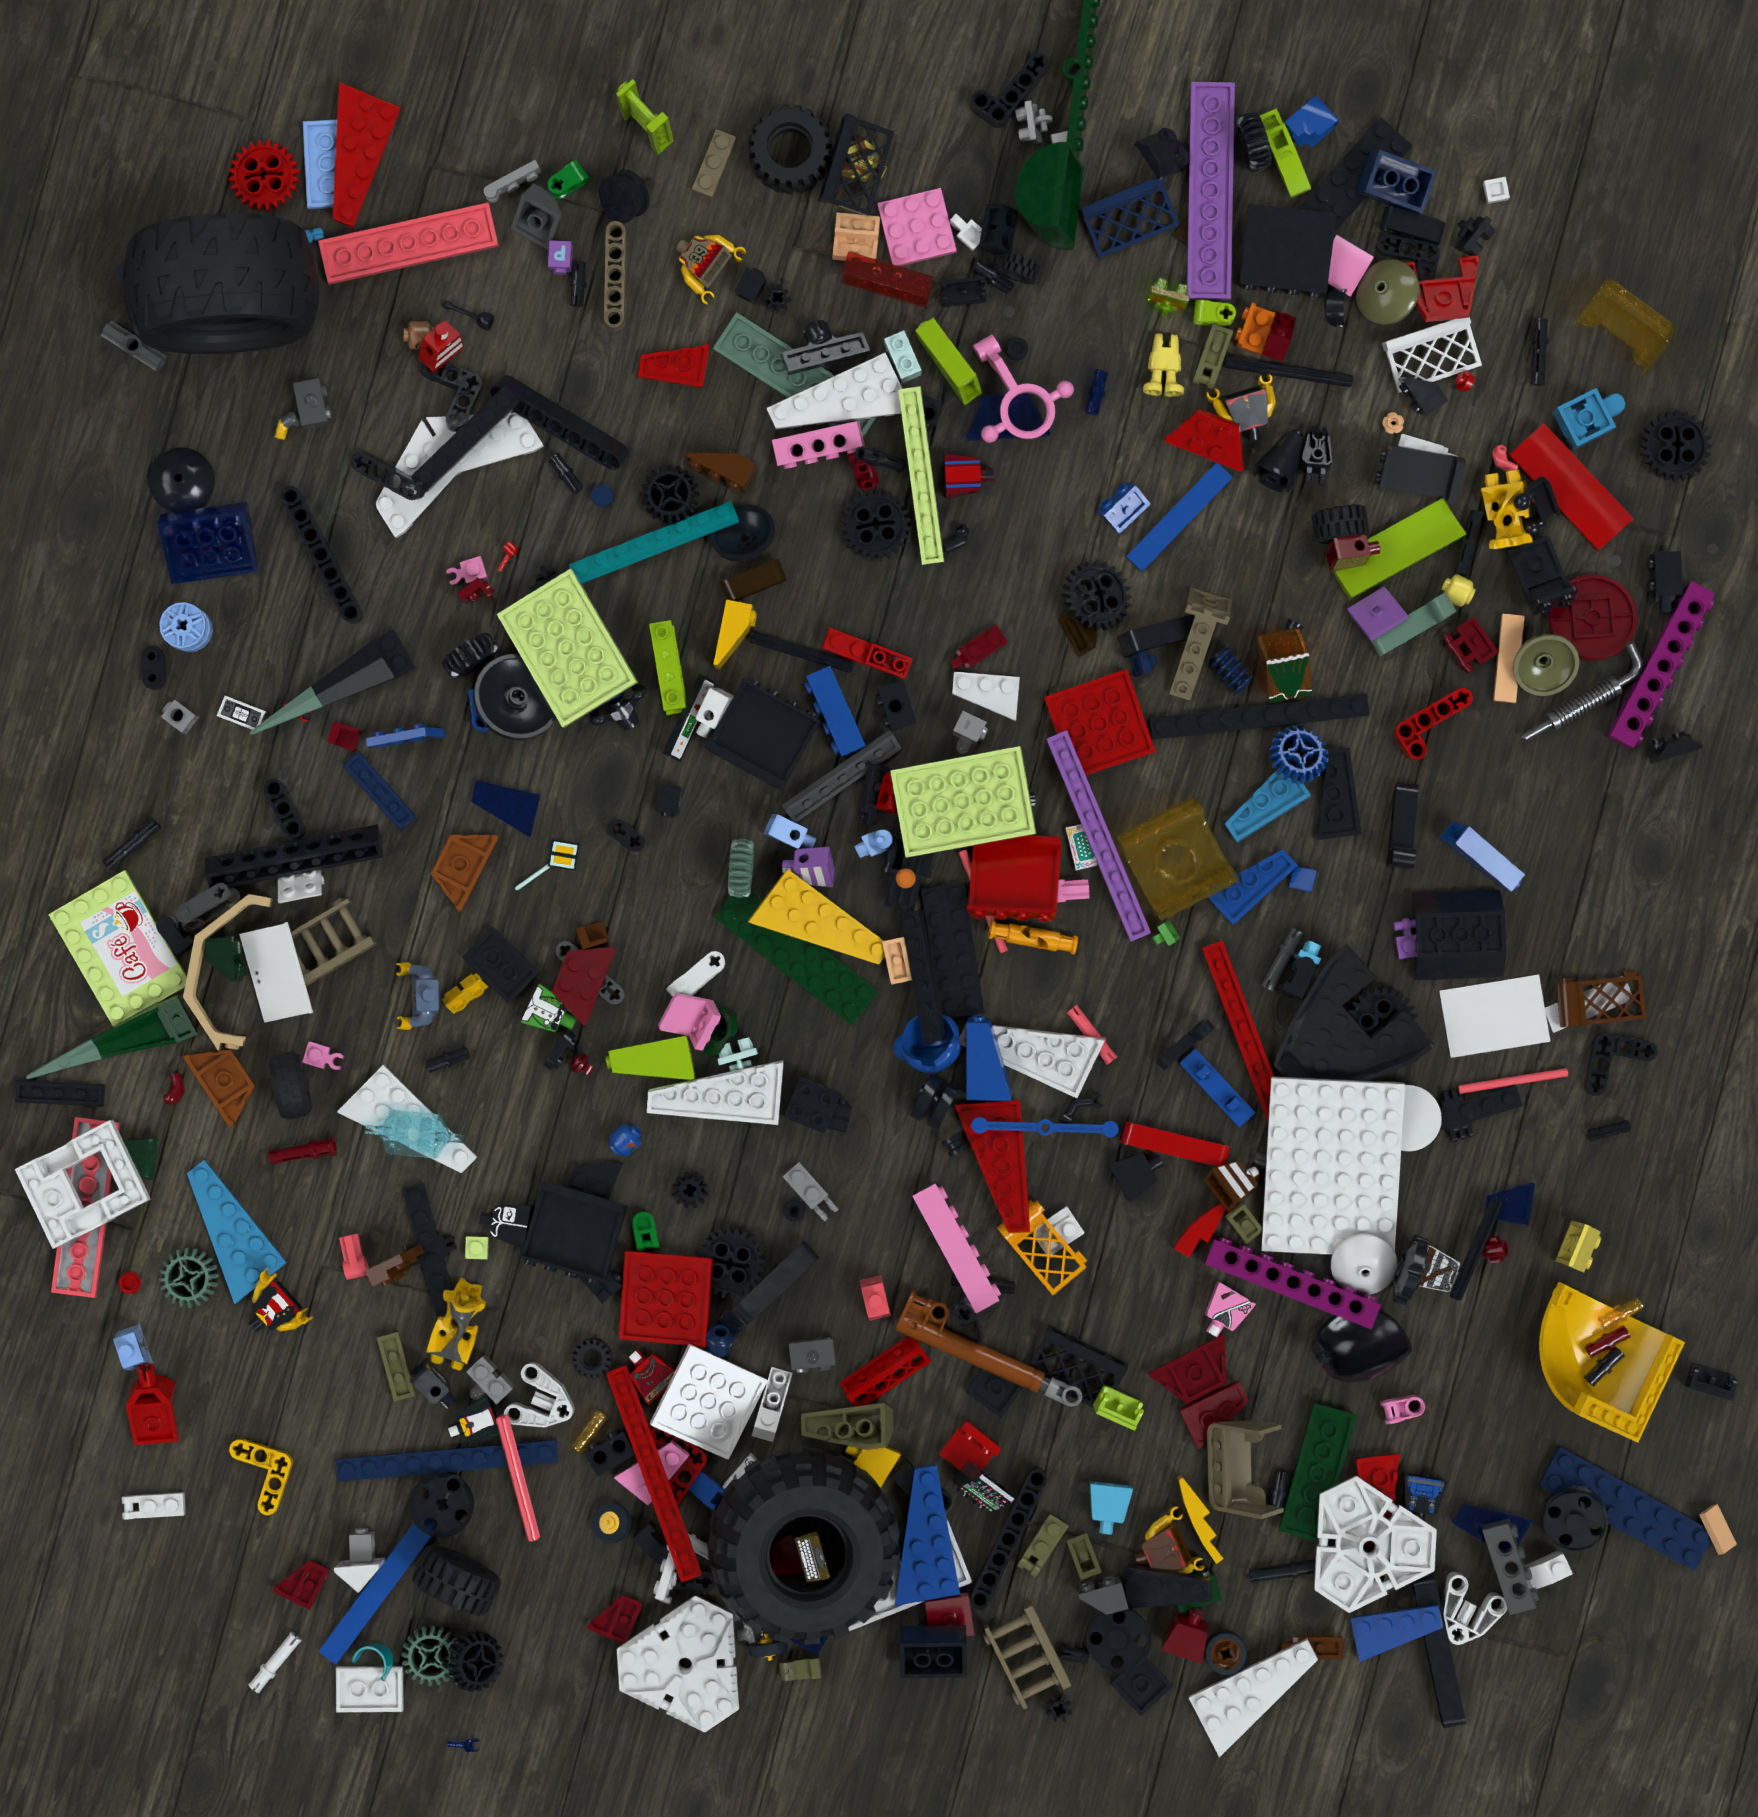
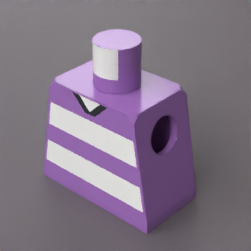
M829 847L797 849L794 860H783V873L786 869H789L809 885L833 887L835 867Z

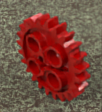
M259 140L256 147L250 142L249 150L243 146L242 150L244 153L242 155L236 153L239 160H231L235 168L229 169V172L234 176L228 179L231 183H235L231 186V189L237 191L235 194L237 199L242 198L241 202L243 205L249 202V207L252 210L257 205L259 212L263 210L264 206L270 212L273 205L279 210L280 202L287 205L285 198L293 199L290 192H298L294 184L300 183V180L295 177L300 174V171L294 169L298 166L297 161H292L294 158L293 154H287L288 150L286 147L280 150L278 142L272 147L270 140L266 142L265 146ZM272 160H279L276 168L269 167ZM250 163H257L255 170H248ZM267 172L268 175H266L265 179L263 180L261 177H263L264 173ZM274 182H282L281 187L279 189H272V184ZM253 184H260L257 192H250Z

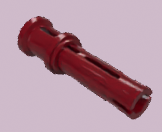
M332 1136L322 1141L311 1140L309 1144L269 1150L268 1156L271 1165L310 1157L316 1160L320 1156H337V1145L335 1138Z

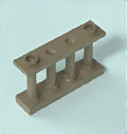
M342 897L332 903V908L291 932L292 939L300 934L302 935L318 962L316 964L317 968L310 971L305 968L298 956L306 987L377 945L373 937L369 936L367 938L366 935L363 936L348 911L347 906L353 903L351 899L347 898L344 900ZM337 912L340 913L355 938L354 943L356 945L349 949L347 946L344 947L328 920L330 916ZM319 923L337 951L335 952L337 956L331 960L328 957H324L309 931L310 928Z
M1031 1602L1023 1606L1025 1612L1022 1613L1021 1617L993 1631L986 1624L984 1625L985 1632L982 1633L987 1645L992 1644L1015 1691L1011 1694L1016 1704H1021L1023 1709L1028 1708L1025 1699L1055 1684L1057 1686L1061 1684L1063 1690L1071 1686L1070 1680ZM1025 1624L1027 1626L1032 1625L1035 1632L1032 1633L1031 1637L1003 1651L1000 1650L995 1639ZM1035 1644L1037 1646L1042 1645L1045 1652L1042 1653L1041 1657L1012 1671L1010 1670L1005 1659ZM1045 1664L1047 1666L1052 1665L1055 1671L1051 1673L1052 1676L1020 1691L1015 1679Z

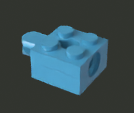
M1597 388L1557 407L1552 413L1573 451L1616 428L1612 417L1623 411L1625 401L1619 394H1611L1602 399Z

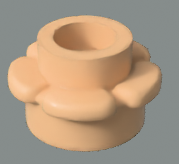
M1391 412L1387 417H1384L1382 425L1387 433H1399L1403 429L1404 419L1401 415Z

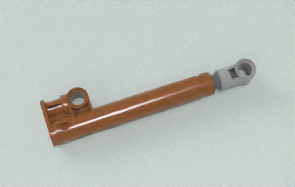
M912 1290L896 1326V1331L1021 1387L1029 1388L1030 1391L1037 1393L1040 1390L1045 1393L1044 1396L1068 1407H1074L1081 1402L1082 1393L1077 1387H1073L1053 1377L1048 1379L1044 1377L1045 1373L1040 1370H1035V1368L944 1328L949 1314L947 1306L929 1298L927 1300L916 1295L915 1290ZM941 1307L944 1310L945 1315L942 1319H936L933 1316L932 1311L934 1308ZM1072 1390L1076 1392V1402L1069 1403L1066 1400L1067 1391Z

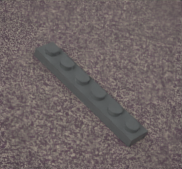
M887 731L784 803L782 807L794 823L798 822L865 775L869 763L881 764L901 750V746L891 731Z

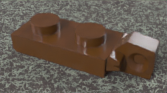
M1298 1635L1292 1636V1641H1281L1282 1651L1308 1638L1318 1659H1343V1636Z

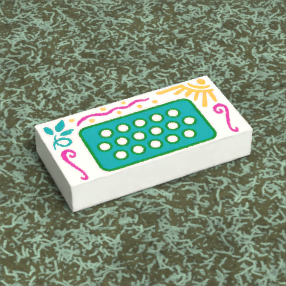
M1079 824L1065 828L1075 870L1097 866L1096 858L1082 825Z

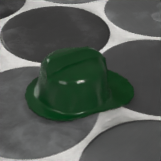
M720 1005L716 1006L721 1015L719 1024L715 1026L709 1042L706 1043L703 1049L704 1053L709 1056L719 1054L727 1040L734 1037L738 1031L737 1013L727 1011Z

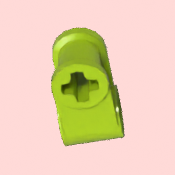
M1208 300L1195 301L1194 324L1229 326L1234 322L1236 309L1232 304ZM1224 310H1227L1230 315L1228 319H1223L1224 316L1221 315Z

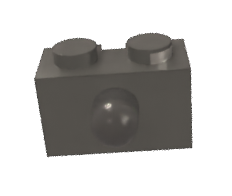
M319 378L293 383L301 426L307 430L331 425L329 418H333L331 406L326 405L325 397L329 396L326 383L323 384Z
M833 1337L789 1342L792 1370H797V1373L810 1372V1368L819 1367V1371L830 1370L832 1365H836Z

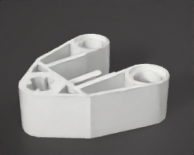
M527 1363L521 1371L522 1379L526 1383L536 1386L537 1389L552 1394L557 1398H551L537 1391L533 1396L531 1404L550 1411V1414L518 1402L511 1403L504 1410V1415L509 1416L510 1423L513 1425L547 1427L570 1419L574 1414L575 1407L564 1384L539 1363ZM528 1367L536 1368L538 1372L536 1378L528 1377L526 1373ZM563 1405H566L569 1414L562 1415L561 1410L558 1409L559 1406L562 1408ZM511 1408H517L520 1411L518 1419H513L509 1415Z
M1455 1571L1446 1576L1441 1608L1448 1639L1453 1644L1461 1645L1484 1635L1507 1611L1508 1607L1502 1595L1497 1592H1491L1487 1594L1481 1607L1478 1608L1470 1626L1468 1624L1477 1606L1465 1600L1457 1618L1454 1619L1468 1589L1467 1579L1461 1573ZM1456 1578H1461V1586L1452 1588V1581ZM1494 1599L1501 1600V1605L1497 1609L1491 1608V1603ZM1458 1628L1461 1633L1459 1636L1455 1635L1454 1638L1452 1631L1454 1629L1457 1631Z

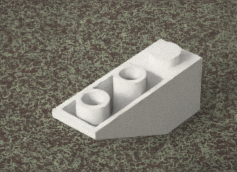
M771 1367L753 1429V1437L773 1442L792 1377L791 1372Z

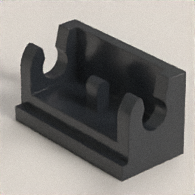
M985 276L941 281L943 308L986 303Z
M1691 1363L1685 1386L1733 1401L1737 1379H1735L1734 1375Z

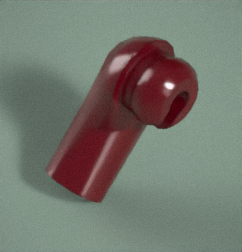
M181 1073L170 1075L173 1087L163 1097L164 1102L168 1105L178 1103L185 1093Z

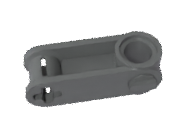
M218 883L191 900L179 905L176 918L181 922L185 931L197 930L240 901V893L234 888L229 889L224 883Z

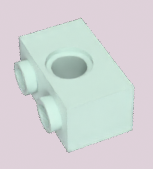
M905 331L885 338V348L901 384L921 376V368Z

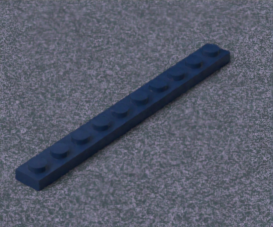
M557 1439L516 1443L522 1466L558 1463ZM502 1444L336 1459L338 1482L508 1467Z

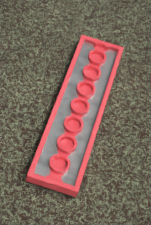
M75 1117L72 1139L107 1121ZM114 1122L119 1131L120 1122ZM101 1151L68 1169L67 1173L84 1208L111 1194L113 1175ZM107 1223L57 1247L51 1288L52 1293L91 1298L97 1297Z

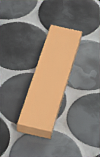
M1501 615L1499 653L1497 654L1493 701L1516 703L1518 682L1513 673V662L1518 650L1522 646L1524 616Z

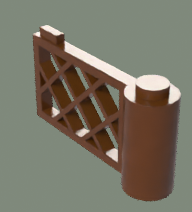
M1637 971L1623 972V977L1573 982V978L1559 979L1560 983L1555 984L1560 1027L1647 1019L1642 975H1637ZM1636 980L1637 990L1631 995L1624 987L1628 981ZM1607 983H1612L1618 988L1612 997L1603 991ZM1583 985H1591L1597 990L1590 1000L1584 995ZM1621 991L1630 998L1623 1007L1614 1000ZM1599 993L1609 1000L1602 1010L1593 1003ZM1632 1001L1639 1005L1640 1015L1633 1016L1626 1010ZM1611 1003L1620 1009L1614 1018L1605 1013ZM1590 1005L1599 1012L1594 1020H1586V1010Z

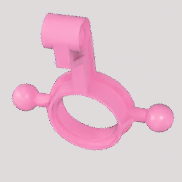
M992 334L974 344L973 349L980 361L983 363L988 360L1009 391L1003 398L1000 407L1002 422L995 426H985L981 431L982 439L987 443H992L997 440L998 434L1006 429L1012 435L1022 439H1033L1043 435L1054 421L1055 405L1053 401L1060 397L1069 398L1074 392L1072 383L1061 381L1057 385L1056 390L1050 394L1035 384L1017 385L1003 359L998 355L1001 352V348ZM1031 393L1038 396L1044 402L1046 419L1038 429L1022 431L1011 423L1008 416V407L1011 400L1019 394Z

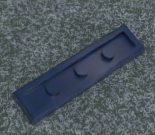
M360 751L342 765L399 831H402L417 818Z

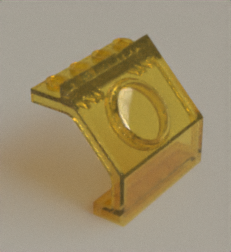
M1195 796L1116 836L1134 876L1152 910L1161 921L1239 881L1237 874L1225 859L1203 815L1205 814L1203 807Z

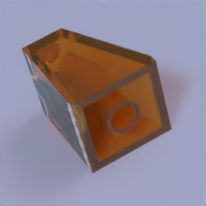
M1300 628L1256 635L1264 688L1269 703L1312 695L1309 650Z

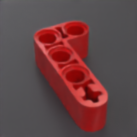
M1466 688L1457 689L1394 727V738L1408 760L1417 761L1426 755L1427 747L1420 734L1469 706L1473 700L1470 690ZM1459 695L1465 696L1466 699H1464L1463 702L1461 701L1454 706L1451 703L1452 701L1457 699ZM1439 704L1447 707L1446 715L1438 713L1437 707ZM1420 715L1428 718L1427 726L1419 724L1418 718ZM1401 726H1406L1409 729L1408 737L1400 735L1399 729ZM1412 745L1419 746L1421 750L1419 756L1412 755L1410 751Z

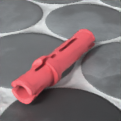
M1078 1005L1066 1013L1084 1036L1102 1038ZM1104 1041L1099 1055L1105 1064L1108 1065L1118 1056L1115 1055Z

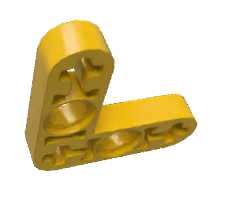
M240 1438L235 1440L229 1448L230 1455L233 1458L268 1469L258 1501V1510L264 1515H271L279 1508L292 1468V1457L287 1452ZM241 1443L243 1444V1449L250 1450L251 1446L254 1447V1449L250 1454V1458H247L249 1453L242 1452L239 1455L237 1454L238 1450L235 1449V1446H238ZM257 1450H264L266 1452L267 1459L264 1462H259L256 1459L255 1453ZM284 1457L285 1462L288 1464L282 1467L280 1473H272L273 1470L277 1471L279 1469L280 1463L277 1460ZM276 1477L281 1481L279 1489L275 1490L270 1487L269 1482L271 1478ZM266 1491L271 1494H278V1497L275 1495L272 1497L271 1504L274 1505V1508L271 1507L269 1510H266V1505L263 1504L270 1497V1494H266Z

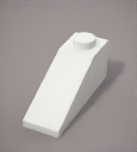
M1559 1550L1525 1565L1530 1567L1533 1577L1530 1582L1532 1588L1536 1587V1589L1553 1584L1573 1574L1564 1554ZM1515 1583L1513 1585L1514 1589L1517 1591H1523L1525 1589L1524 1585H1522L1521 1583Z

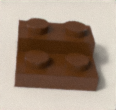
M418 1245L365 1270L369 1284L373 1287L380 1283L383 1287L404 1277L403 1272L411 1269L409 1264L418 1261L417 1256L424 1253L422 1246Z

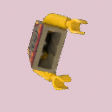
M697 235L694 236L690 243L681 240L677 245V251L681 253L679 261L682 264L681 272L685 283L696 294L701 295V300L706 305L709 304L704 300V295L710 294L714 299V294L710 291H705L704 287L709 288L731 256L736 262L742 261L736 255V252L739 251L744 255L746 254V250L743 247H733V243L720 235H706L704 237Z

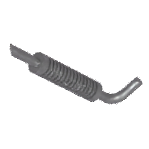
M1628 641L1625 644L1633 661V668L1629 673L1617 680L1614 676H1611L1606 681H1602V683L1588 689L1583 694L1581 693L1576 698L1562 704L1561 707L1559 706L1557 709L1546 714L1547 720L1519 735V737L1530 740L1551 727L1554 731H1557L1562 726L1564 727L1569 722L1583 716L1584 713H1588V711L1602 705L1603 702L1605 703L1607 700L1609 701L1611 698L1621 694V687L1635 680L1640 675L1643 667L1642 658L1634 641Z

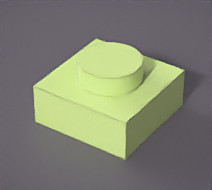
M466 1236L465 1259H488L489 1237Z

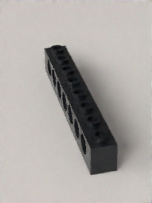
M378 824L207 857L205 858V877L209 888L218 883H224L229 888L384 858L383 839Z

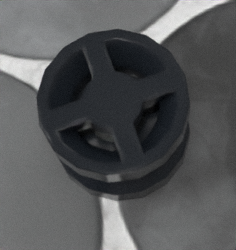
M961 1132L942 1141L943 1146L948 1148L950 1157L969 1147L962 1140Z

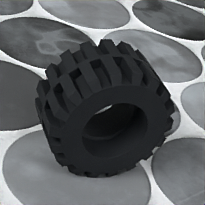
M1360 504L1330 507L1319 510L1311 515L1314 539L1319 544H1330L1333 538L1368 535L1370 533L1366 507Z

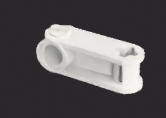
M717 951L708 953L689 971L668 986L666 990L672 997L676 993L694 996L700 988L722 971L725 966L723 955ZM712 957L714 959H717L719 957L720 966L717 967L716 965H713L711 967L710 959Z

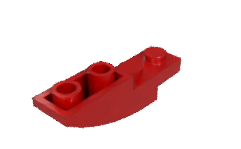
M828 628L821 649L837 654L847 660L902 679L906 678L912 661L910 657L874 643L863 641L833 628Z

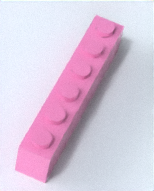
M935 1183L913 1195L912 1197L975 1313L977 1314L999 1302L998 1296L1001 1293L995 1283L990 1284L987 1278L990 1276V1273L985 1264L980 1266L977 1257L980 1255L974 1244L971 1246L968 1244L966 1238L969 1237V1234L964 1225L959 1226L955 1219L959 1216L953 1205L948 1207L944 1200L948 1196L943 1187L940 1186L938 1188Z

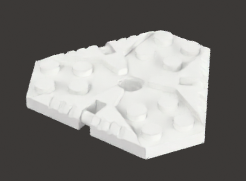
M1354 1476L1319 1493L1317 1538H1319V1545L1316 1546L1314 1590L1348 1613L1387 1595V1590L1393 1587L1397 1590L1434 1572L1437 1530L1401 1505L1397 1506L1392 1503V1499L1358 1476ZM1386 1510L1393 1513L1389 1520L1383 1516ZM1328 1539H1335V1546H1328ZM1366 1541H1373L1375 1543L1373 1551L1366 1552L1363 1550V1545ZM1387 1573L1389 1580L1382 1583L1379 1577Z
M695 1595L662 1617L659 1624L656 1626L654 1624L650 1625L617 1648L619 1690L656 1709L660 1707L667 1711L666 1714L702 1732H706L739 1710L737 1667L733 1661V1658L736 1657L733 1612ZM664 1630L669 1634L665 1639L660 1635ZM681 1658H688L691 1660L692 1665L689 1668H683L679 1660ZM717 1659H725V1665L718 1666ZM666 1694L674 1697L671 1703L664 1700Z

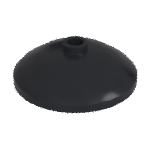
M176 448L169 450L158 457L150 470L149 487L152 496L159 505L174 513H190L200 509L208 502L214 491L215 476L212 466L203 455L192 449ZM177 475H182L180 482L175 480Z
M755 505L736 506L734 508L739 522L711 533L710 539L714 550L722 558L730 561H746L759 556L770 546L775 535V524L771 515L761 507Z

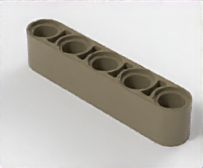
M613 221L607 225L605 241L604 320L608 329L614 332L624 328L626 319L627 233L624 225L618 221ZM614 229H620L622 234L615 238L611 236V232ZM617 250L622 253L618 259L610 257L613 251ZM614 272L621 274V278L617 281L610 279L611 274ZM613 294L621 295V299L616 303L609 300ZM614 315L621 318L617 324L609 323V319Z

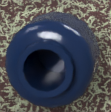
M724 1325L710 1327L706 1334L705 1350L717 1357L727 1356L733 1348V1333Z

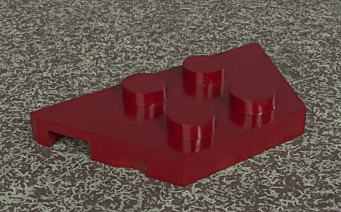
M614 947L567 951L553 987L552 994L558 1001L562 1002L564 1007L575 1016L583 1027H586L616 950Z
M1222 1334L1148 1372V1374L1181 1400L1189 1403L1226 1384V1337Z

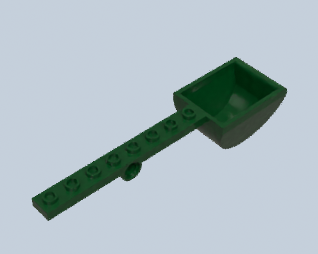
M1083 0L1077 57L1068 59L1062 68L1067 81L1073 86L1067 142L1047 145L1033 154L1021 169L1015 187V199L1018 209L1034 234L1049 246L1061 250H1073L1075 247L1084 171L1079 155L1080 151H1083L1084 146L1082 131L1086 129L1084 112L1088 109V97L1086 95L1087 89L1091 87L1089 70L1093 68V56L1091 53L1092 48H1095L1096 44L1094 28L1098 26L1096 10L1097 7H1100V0ZM1080 70L1077 74L1072 75L1074 71Z

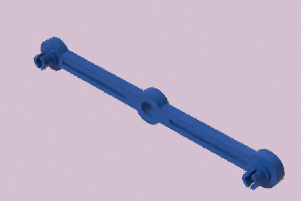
M976 1117L971 1122L972 1130L978 1134L984 1133L986 1130L1038 1131L1039 1134L1044 1136L1052 1132L1103 1133L1106 1137H1114L1119 1130L1117 1124L1113 1121H1106L1103 1125L1052 1123L1047 1119H1041L1038 1123L994 1122L986 1121L982 1117ZM1043 1124L1048 1125L1046 1131H1043L1041 1128Z

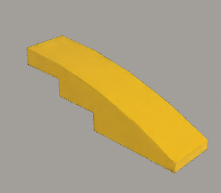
M1180 1475L1177 1479L1190 1521L1202 1544L1215 1563L1218 1564L1223 1560V1557L1210 1542L1217 1535L1204 1520V1517L1210 1512Z

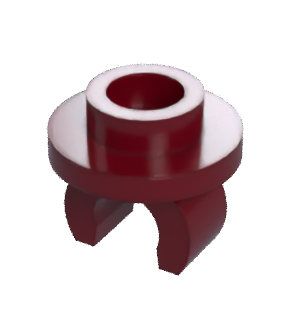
M584 1053L581 1056L577 1055L571 1063V1066H573L572 1072L577 1073L582 1070L590 1076L594 1068L586 1062L588 1055Z

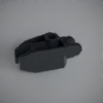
M1312 426L1305 441L1299 468L1305 473L1306 485H1310L1312 473L1319 474L1318 485L1324 486L1325 474L1330 470L1333 462L1330 436L1326 427H1323L1321 438L1318 441L1314 436V426Z

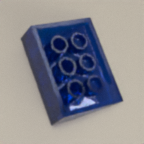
M247 502L160 514L157 524L171 584L258 572L253 528Z

